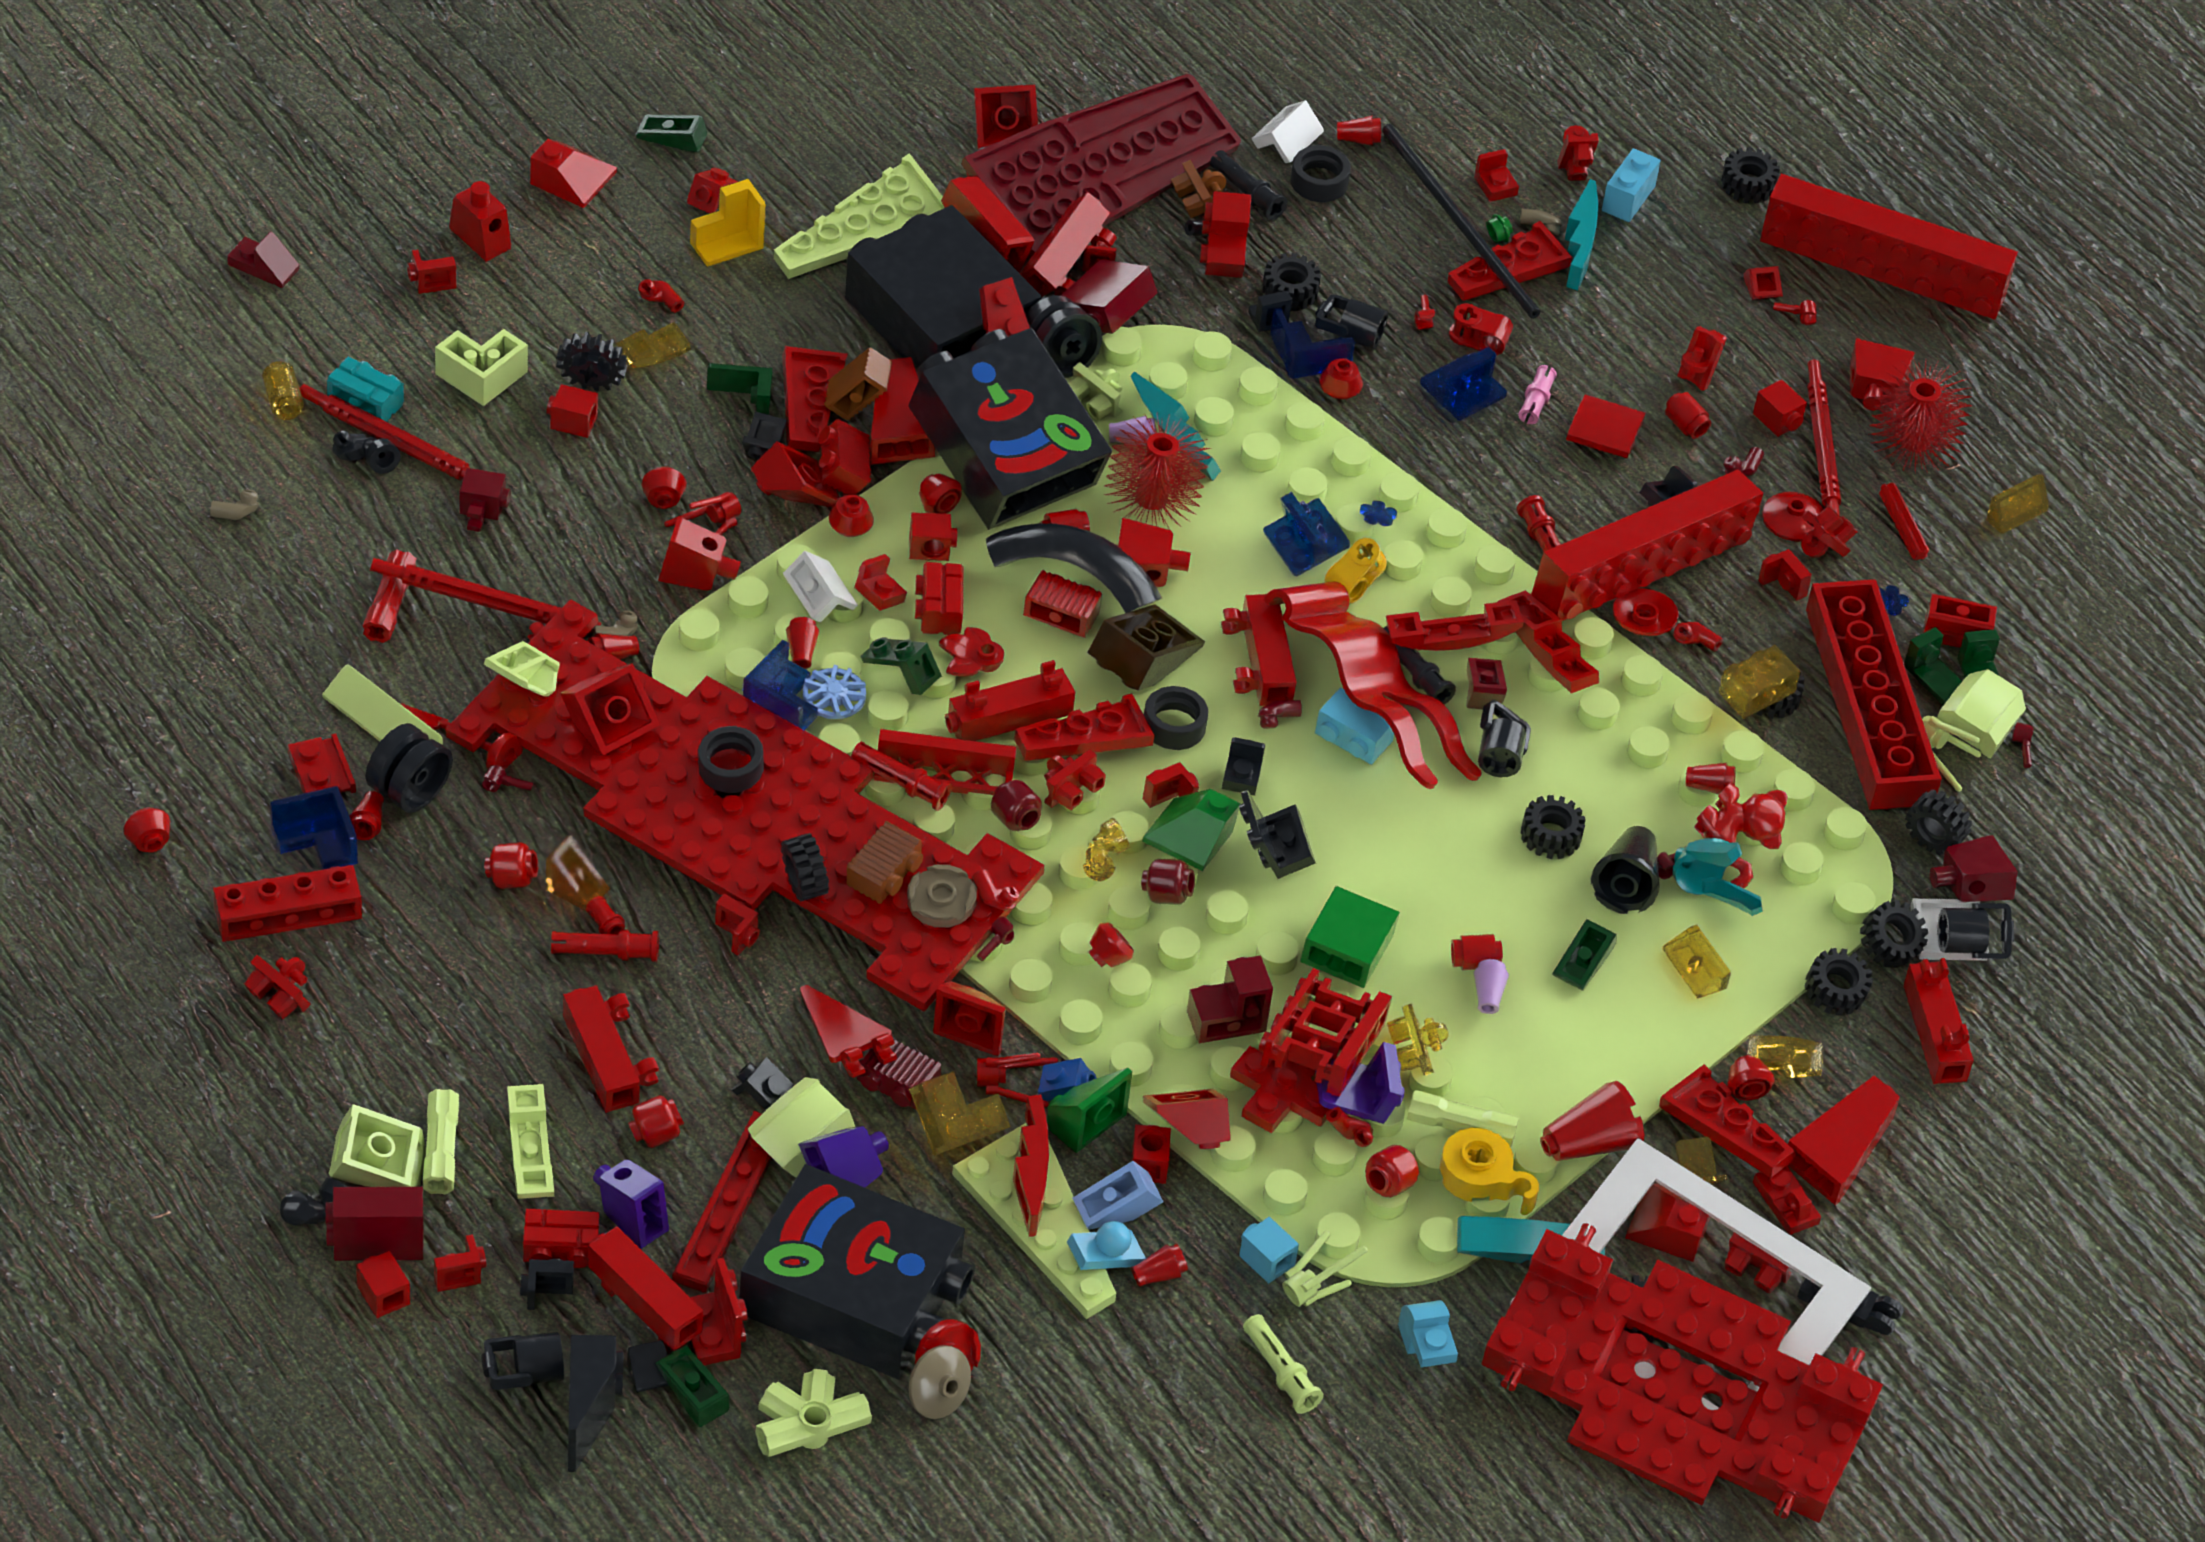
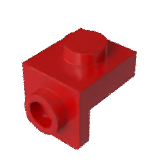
M711 168V170L697 173L694 176L687 203L709 214L714 213L719 205L720 188L737 183L738 181L728 177L729 173L719 168Z
M1178 762L1162 770H1155L1146 776L1142 799L1151 808L1174 797L1198 792L1199 783L1195 775L1188 772L1182 763Z
M723 894L717 900L715 924L732 933V953L739 955L746 947L753 946L758 939L760 933L758 929V912L749 908L744 902L735 900L726 894Z

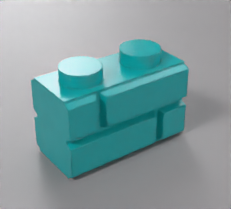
M348 356L339 365V368H336L328 376L327 395L333 394L387 422L392 417V414H395L403 406L404 384L396 376L391 374L385 375L375 370L368 362H359Z

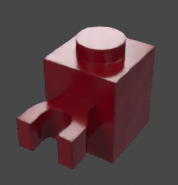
M472 468L466 469L459 491L460 514L469 517L467 530L480 532L484 518L499 520L502 508H508L511 489L506 488V474Z

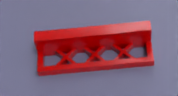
M880 729L879 752L914 770L923 766L932 767L937 772L932 778L942 783L946 781L951 783V792L994 795L998 786H990L983 778L990 774H997L1006 777L1005 783L1013 779L1017 748L1015 746ZM956 771H965L972 778L965 782L955 781L951 774ZM874 773V781L895 783Z

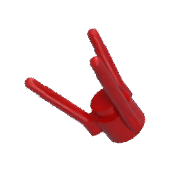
M725 492L715 497L690 503L689 508L696 510L677 517L690 520L708 514L712 522L722 524L715 531V533L722 536L728 529L738 524L735 517L740 516L742 509L738 498L732 492ZM677 517L665 521L664 526L670 527L675 525Z
M1039 1053L1000 1058H978L977 1087H986V1095H1000L1027 1103V1096L1029 1095L999 1087V1083H1006V1069L1043 1066L1057 1063L1058 1058H1040L1041 1055ZM1043 1100L1044 1108L1048 1107L1049 1103L1045 1100Z

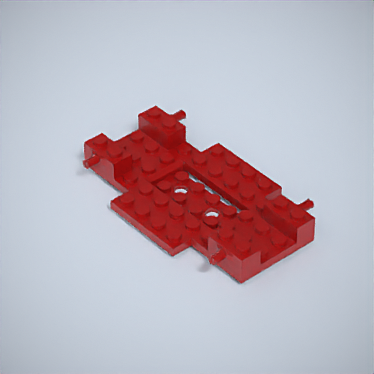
M1583 1223L1575 1240L1568 1239L1546 1229L1531 1258L1529 1270L1505 1317L1501 1316L1486 1345L1481 1365L1504 1375L1505 1377L1501 1381V1385L1506 1389L1510 1382L1509 1391H1515L1519 1382L1580 1411L1568 1436V1443L1691 1501L1703 1505L1716 1477L1719 1476L1777 1503L1773 1509V1513L1776 1516H1779L1782 1507H1785L1780 1518L1787 1519L1792 1510L1820 1523L1884 1385L1857 1371L1865 1357L1864 1351L1860 1349L1855 1361H1853L1858 1348L1852 1347L1844 1364L1836 1363L1815 1353L1810 1365L1778 1351L1791 1324L1790 1320L1658 1259L1644 1287H1639L1611 1274L1610 1270L1613 1259L1592 1250L1588 1246L1596 1233L1594 1226L1591 1225L1586 1234L1589 1224ZM1625 1327L1629 1329L1637 1328L1749 1380L1759 1387L1758 1392L1748 1388L1746 1383L1741 1380H1731L1714 1372L1709 1365L1696 1364L1681 1357L1674 1349H1664L1647 1341L1642 1334H1632L1624 1329ZM1639 1362H1648L1655 1368V1374L1651 1378H1641L1635 1372V1365ZM1708 1393L1716 1394L1722 1400V1406L1717 1410H1710L1703 1405L1702 1397Z

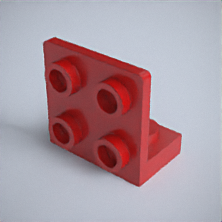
M724 1257L716 1259L714 1292L690 1297L703 1310L702 1333L691 1339L689 1343L692 1352L704 1366L740 1358L741 1343L746 1342V1332L742 1322L747 1321L746 1305L743 1299H737L735 1293L738 1290L736 1275L733 1269H727Z

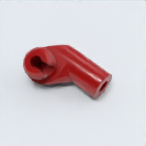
M644 279L639 283L638 291L645 300L665 303L673 313L679 312L684 307V301L668 283L652 281L650 279Z
M1699 622L1679 623L1674 628L1673 636L1675 640L1684 645L1701 643L1713 652H1716L1723 643L1722 637Z
M980 870L972 876L984 904L1003 911L1011 910L1016 906V902L1019 900V892L1014 887H1005L1004 889L995 887L988 870Z
M1338 1106L1327 1111L1326 1119L1343 1137L1354 1140L1355 1144L1359 1147H1367L1373 1142V1128L1368 1122L1348 1116Z

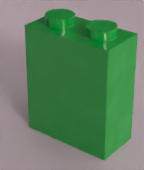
M1335 886L1306 937L1300 962L1365 988L1394 935L1400 912Z

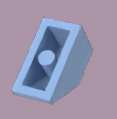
M1134 1161L1072 1198L1089 1230L1100 1228L1104 1223L1110 1221L1120 1223L1133 1221L1163 1203L1149 1172Z

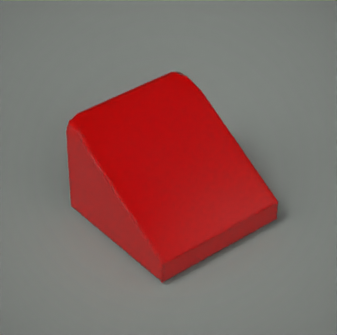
M1087 245L1083 254L1082 271L1090 270L1100 260L1115 261L1116 248Z
M1779 266L1749 268L1743 273L1752 300L1783 297Z

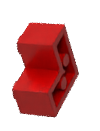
M1214 191L1212 203L1206 202L1202 234H1207L1208 236L1207 244H1201L1200 263H1206L1205 275L1243 277L1247 233L1250 222L1251 194Z

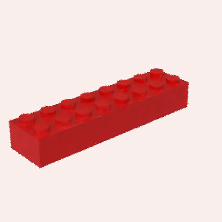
M1782 173L1770 195L1760 242L1996 320L2006 297L2018 251Z
M1738 469L1544 551L1531 595L1564 621L1566 619H1573L1578 614L1589 609L1598 608L1603 603L1612 599L1621 598L1635 589L1646 587L1665 576H1672L1677 571L1688 566H1695L1700 561L1709 557L1718 556L1725 550L1745 544L1750 539L1764 493Z
M1876 579L1812 583L1806 613L1869 810L1912 807L1926 791L1929 793L1931 790H1936L1938 794L1942 778Z

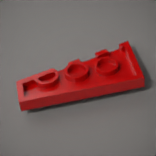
M1541 221L1533 224L1532 230L1523 233L1521 231L1512 236V241L1504 246L1498 244L1491 248L1518 283L1568 268L1572 262V256ZM1478 256L1448 273L1447 283L1463 301L1506 288L1484 259Z
M1012 277L979 288L983 327L987 333L1002 329L1009 337L1030 328Z
M1130 693L1122 696L1120 702L1111 704L1109 701H1104L1096 704V709L1085 713L1078 709L1069 712L1067 718L1059 721L1055 718H1049L1017 728L1014 740L1024 760L1028 761L1051 758L1055 755L1060 757L1084 754L1089 749L1096 753L1153 746L1155 735L1135 697Z

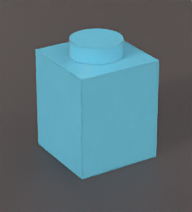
M1270 1216L1259 1224H1251L1243 1232L1239 1256L1268 1284L1295 1266L1299 1244Z

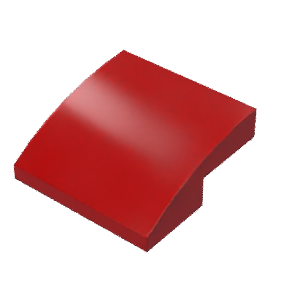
M1585 394L1574 416L1566 440L1628 458L1634 447L1636 436L1643 425L1646 413Z

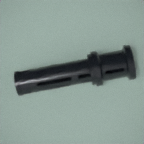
M1223 150L1215 153L1221 158L1222 162L1218 161L1214 156L1211 157V167L1221 172L1242 192L1251 194V205L1262 209L1267 219L1275 220L1283 214L1287 207V198L1273 192L1267 181L1255 179Z
M1387 626L1384 627V629H1385V630L1388 632V634H1389L1388 627H1387ZM1395 644L1400 663L1412 675L1413 684L1418 689H1423L1428 696L1438 699L1444 705L1448 703L1455 695L1456 686L1451 681H1446L1440 675L1439 667L1435 663L1427 662L1416 649Z

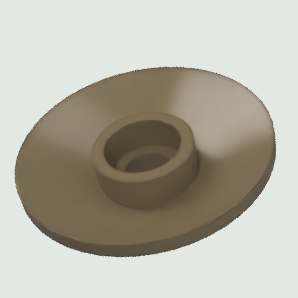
M941 1345L928 1350L919 1358L911 1372L908 1387L911 1404L919 1414L931 1419H940L953 1413L962 1404L971 1382V1369L966 1356L957 1348Z

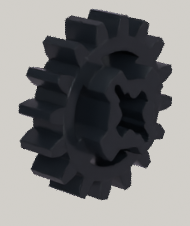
M585 332L584 337L581 338L578 334L574 333L571 340L565 338L563 344L559 346L556 367L562 369V377H571L570 384L573 385L579 382L582 389L592 386L594 391L598 392L600 386H603L606 390H611L612 384L620 385L621 378L624 379L628 358L622 355V347H613V339L604 341L602 334L591 337L589 332Z

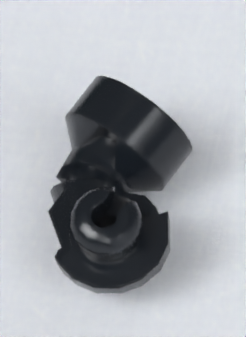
M345 430L337 432L333 438L332 450L342 460L356 463L357 460L365 457L366 463L374 472L379 474L389 473L399 464L400 451L388 439H375L374 437H366L364 434H349Z
M327 1177L318 1190L321 1197L320 1201L294 1190L288 1193L281 1201V1217L286 1223L295 1226L326 1222V1202H333V1187L347 1186Z

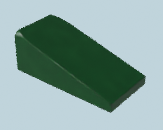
M645 114L635 135L636 138L685 151L699 152L707 136V129L703 117L699 115Z
M1586 919L1552 975L1583 991L1616 945L1617 934Z
M687 1345L656 1362V1367L698 1427H702L728 1412L729 1394Z

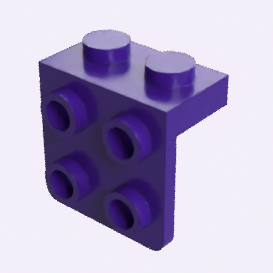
M1383 1042L1368 1065H1359L1340 1097L1326 1092L1329 1081L1324 1079L1321 1084L1317 1083L1319 1103L1328 1109L1338 1106L1346 1114L1384 1124L1394 1108L1401 1105L1405 1093L1404 1087L1401 1085V1063L1398 1061L1396 1045ZM1333 1058L1331 1061V1065H1333V1063L1335 1062V1059Z

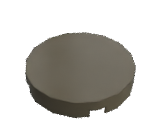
M933 865L927 867V871L921 874L919 871L912 877L908 885L907 905L912 915L920 922L933 927H951L961 924L972 915L976 907L977 887L974 881L972 882L968 878V874L964 870L951 865Z

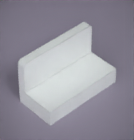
M1305 100L1286 106L1251 139L1257 149L1274 144L1284 162L1290 163L1296 154L1317 139L1324 132V129Z
M804 551L783 573L813 620L821 623L838 604L851 610L858 606L830 562L821 557Z

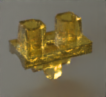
M1412 1003L1402 1006L1404 1016L1387 1022L1394 1045L1412 1040V1044L1397 1048V1057L1401 1063V1071L1421 1067L1424 1076L1434 1073L1427 1047H1431L1434 1052L1442 1049L1441 1044L1449 1036L1447 1026L1443 1023L1435 1022L1433 1018H1426L1424 1020L1425 1025L1421 1027L1419 1020L1416 1018Z

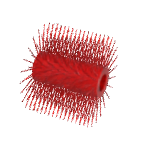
M1926 361L1925 378L1924 375L1921 377L1920 371V379H1916L1915 375L1912 374L1915 381H1912L1911 378L1909 379L1906 374L1904 375L1901 370L1895 367L1908 382L1896 377L1895 379L1900 383L1897 385L1904 387L1899 389L1895 387L1897 385L1892 384L1894 382L1880 379L1892 388H1885L1883 390L1882 387H1877V389L1887 395L1875 396V398L1885 404L1873 406L1883 412V414L1871 416L1883 423L1870 425L1876 428L1881 425H1889L1882 426L1879 429L1884 427L1891 428H1885L1888 430L1868 435L1895 433L1878 435L1889 438L1873 443L1897 441L1883 449H1890L1893 446L1896 447L1902 444L1896 450V454L1904 447L1906 448L1905 453L1907 450L1910 451L1908 458L1911 451L1912 457L1915 452V472L1916 452L1917 458L1920 454V460L1921 457L1923 460L1924 453L1922 456L1921 452H1925L1926 457H1929L1926 451L1929 450L1930 453L1932 452L1935 457H1938L1940 461L1946 464L1933 449L1953 458L1941 448L1944 446L1937 443L1942 442L1948 445L1944 447L1947 449L1952 447L1948 443H1956L1957 441L1958 444H1964L1953 436L1966 435V433L1956 427L1968 425L1958 418L1970 415L1959 408L1972 406L1966 405V403L1952 406L1961 404L1962 402L1957 400L1964 398L1948 395H1954L1952 393L1969 388L1944 390L1958 382L1945 384L1940 387V384L1944 382L1943 380L1938 383L1936 382L1938 379L1936 377L1933 381V378L1932 380L1931 378L1929 379V374L1927 379ZM1952 447V449H1951V450H1954V451L1961 452V451L1955 449L1954 447Z
M1139 422L1147 432L1148 436L1146 437L1148 439L1141 435L1143 434L1142 432L1129 425L1139 435L1136 437L1143 440L1137 441L1134 439L1135 437L1130 435L1131 433H1126V431L1120 429L1136 445L1124 443L1122 440L1126 438H1116L1124 445L1112 446V448L1119 452L1110 456L1111 459L1117 462L1111 465V470L1116 473L1110 474L1111 478L1109 475L1106 477L1110 480L1121 476L1119 478H1124L1116 480V483L1108 484L1112 485L1109 488L1117 486H1127L1128 488L1118 487L1125 489H1118L1121 491L1109 494H1133L1114 495L1127 497L1111 503L1135 500L1123 508L1126 509L1128 506L1138 503L1139 509L1143 507L1140 514L1144 509H1148L1147 519L1149 510H1152V525L1153 510L1155 521V510L1158 511V516L1160 512L1162 520L1164 519L1161 513L1162 508L1165 510V513L1169 514L1171 520L1173 519L1178 524L1166 509L1168 507L1166 504L1173 508L1171 509L1172 511L1185 518L1175 508L1178 506L1173 505L1171 502H1177L1182 507L1180 509L1188 510V512L1195 514L1183 504L1192 505L1194 503L1193 506L1200 507L1199 504L1190 498L1202 497L1195 490L1200 489L1198 488L1199 485H1201V488H1204L1197 480L1206 477L1199 471L1201 469H1196V467L1203 466L1204 463L1199 466L1190 464L1197 463L1199 460L1209 459L1210 457L1192 459L1205 455L1187 456H1195L1190 454H1196L1195 452L1211 448L1182 449L1198 448L1187 446L1204 440L1180 443L1192 435L1189 434L1177 440L1175 438L1182 432L1180 431L1176 436H1171V434H1166L1167 426L1165 433H1162V426L1160 431L1159 426V433L1154 431L1152 435ZM1122 458H1127V459H1128L1127 461L1120 460V461L1118 462V460H1119V459H1122ZM1178 498H1182V499L1187 500V501H1189V502H1187V503L1180 502L1181 499H1178ZM1136 507L1133 511L1130 512V516L1138 507Z

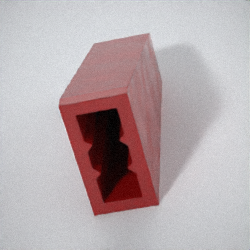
M978 176L958 177L950 180L941 199L944 207L953 205L1020 273L1035 242L1033 236Z
M912 358L889 359L892 361L887 392H883V395L875 398L870 444L871 465L935 457L934 445L908 406L919 381Z
M1873 1075L1789 1140L1788 1145L1794 1150L1793 1161L1788 1166L1830 1202L1837 1205L1894 1119L1900 1096L1895 1093L1891 1086L1884 1084Z

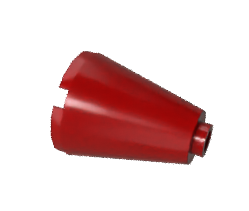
M1619 1081L1605 1083L1543 1129V1136L1540 1138L1544 1153L1548 1157L1552 1156L1556 1161L1625 1151L1630 1149L1637 1138L1644 1141L1643 1122L1641 1116L1634 1118L1630 1107L1636 1105L1627 1088Z

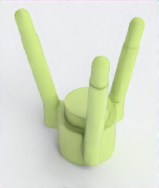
M1928 715L1922 719L1931 748L1940 749L1948 741L1975 757H1981L1980 751L1953 735L1973 743H1979L1980 739L1977 736L1946 724L1934 716ZM1933 752L1941 774L1957 792L1962 791L1961 785Z
M1324 1231L1297 1264L1284 1273L1287 1280L1282 1283L1286 1295L1296 1306L1300 1307L1303 1304L1307 1307L1320 1298L1351 1286L1352 1282L1348 1279L1317 1291L1321 1288L1320 1283L1365 1254L1368 1251L1367 1247L1362 1246L1318 1275H1315L1310 1269L1305 1272L1302 1271L1329 1238L1330 1232Z

